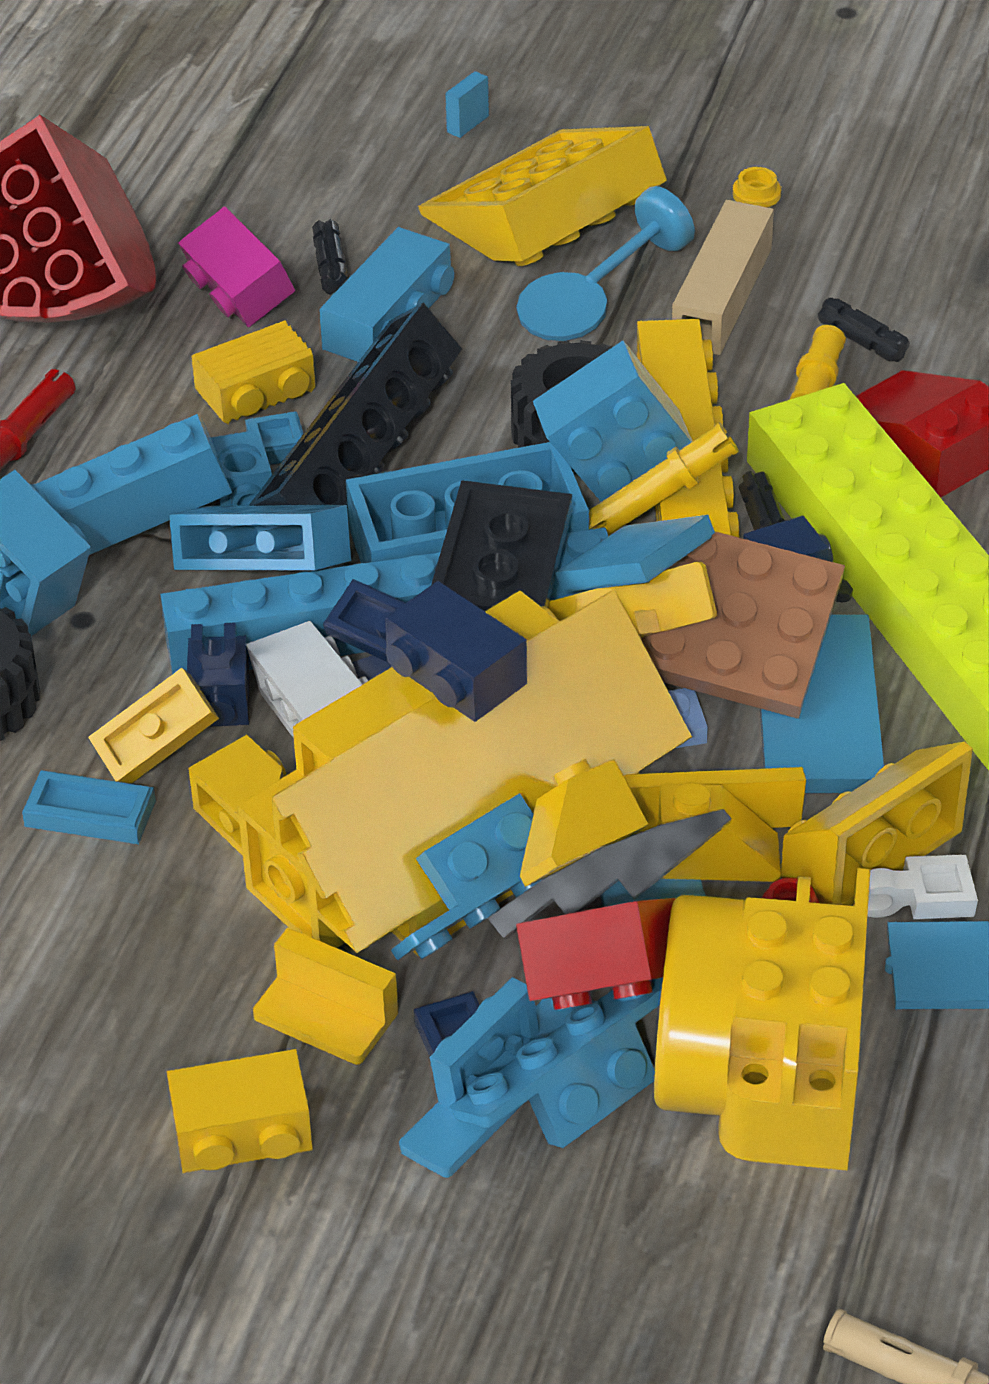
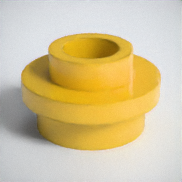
M750 167L744 169L738 175V179L733 184L732 195L737 202L768 208L780 200L781 185L777 181L776 174L770 169Z

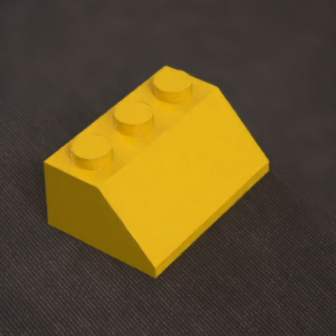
M958 742L915 750L897 763L885 765L874 778L852 792L847 791L840 794L829 807L812 818L801 820L794 824L783 836L781 877L797 879L798 876L811 877L810 885L821 903L851 906L854 904L857 868H867L870 870L886 868L894 871H903L906 857L926 856L962 832L973 748L966 742Z

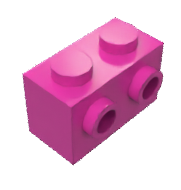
M225 206L178 242L188 260L182 267L191 281L199 289L207 285L212 290L209 295L220 311L226 317L234 313L248 328L295 292L280 260Z

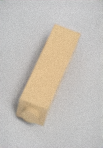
M726 200L673 303L672 320L699 319L702 340L711 339L713 354L721 355L772 249L774 209Z

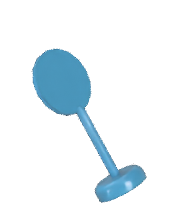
M652 186L647 188L636 199L634 209L641 231L587 276L579 273L558 272L544 275L529 283L519 295L516 307L521 325L532 335L554 341L580 338L595 330L605 318L607 310V298L603 288L597 282L648 240L664 250L680 251L694 239L695 227L693 219L680 199L662 187Z

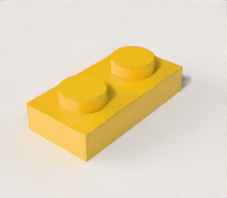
M180 668L88 738L115 781L132 784L217 721L219 717L191 674L185 669Z

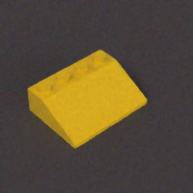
M649 126L561 129L424 202L418 208L422 216L493 261H514L516 266H524L541 259L544 256L542 250L547 247L563 245L577 239L580 236L579 230L587 225L602 224L613 219L616 216L614 210L623 205H634L636 199L647 188L659 186L666 182L667 179Z

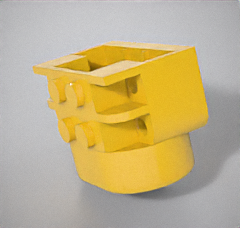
M857 868L854 906L809 902L811 877L798 876L796 901L747 897L744 902V900L681 895L673 902L658 1019L654 1100L656 1105L665 1111L719 1116V1141L725 1151L735 1158L752 1162L848 1171L859 1065L870 869Z

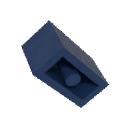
M439 581L385 617L387 662L401 676L410 677L432 692L443 705L455 708L474 722L527 684V639Z

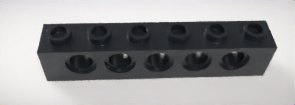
M424 302L388 322L249 506L347 505L346 479L381 473L385 467L382 459L386 453L394 450L406 439L408 432L405 427L430 406L431 401L428 396L451 377L453 370L450 366L462 351L459 344Z

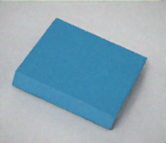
M709 515L626 525L555 573L562 591L566 590L567 592L647 583L709 540L715 531Z

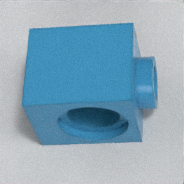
M253 430L211 437L232 491L231 494L217 499V506H249L272 476L260 431Z

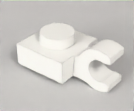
M966 855L911 856L905 858L903 871H894L886 868L870 870L868 917L881 918L890 916L908 905L911 907L913 919L975 916L978 899Z

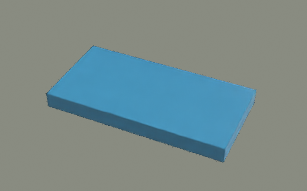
M831 615L799 719L760 709L763 769L803 767L806 778L805 793L852 792L874 778L878 771L884 767L869 615Z

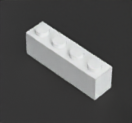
M311 621L246 644L260 693L293 738L294 725L368 682L366 677L358 679L348 656L341 658L332 636L324 638Z

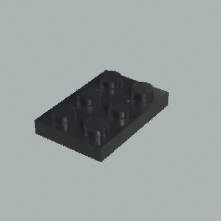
M461 480L432 584L437 581L441 582L483 611H487L518 591H522L539 606L548 608L556 577L555 572L558 569L572 513V494Z

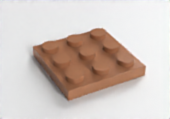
M715 532L709 540L667 569L693 562H703L706 565L717 616L711 620L641 637L642 643L664 683L799 719L843 579L845 565Z

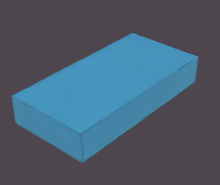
M41 770L22 812L24 826L139 844L156 803L154 787Z

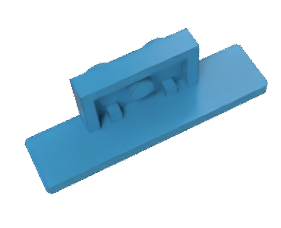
M520 793L427 849L416 858L449 911L415 931L392 948L391 952L397 961L414 950L421 960L453 940L447 929L462 920L465 921L469 929L473 928L501 909L495 899L509 890L517 898L539 882L537 881L525 887L519 876L534 815Z
M513 977L493 996L486 998L480 1004L476 1013L452 1036L442 1040L435 1052L430 1056L438 1103L399 1140L401 1154L444 1178L451 1177L520 1107L495 1125L484 1128L455 1119L450 1106L468 1093L467 1088L473 1081L486 1074L496 1073L517 1058L516 1054L522 1046L533 1040L546 1038L565 1024V1018L570 1012L581 1006L554 1010L552 998L542 999L535 1006V1000L529 1001L527 984Z
M663 978L651 980L653 993L614 999L612 990L595 1003L583 1005L570 1012L565 1018L564 1025L546 1038H539L522 1046L516 1054L517 1058L496 1073L486 1074L473 1081L467 1088L468 1093L450 1106L455 1119L489 1128L529 1100L548 1144L560 1148L570 1144L654 1082L655 1069L635 1023L660 1005Z

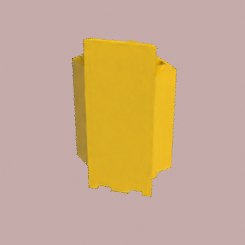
M614 589L561 621L557 620L551 610L547 607L539 606L522 591H518L485 611L527 639V684L476 722L455 708L443 705L432 692L410 677L401 676L391 667L294 725L296 770L237 805L246 888L290 929L335 948L346 943L356 953H359L390 932L403 941L415 931L449 911L416 860L424 851L519 793L534 814L537 799L558 786L553 776L581 760L587 759L590 767L593 768L611 759H615L623 775L639 774V771L692 738ZM509 890L495 899L496 902L499 904L511 896L513 892ZM462 920L447 930L451 935L467 924Z

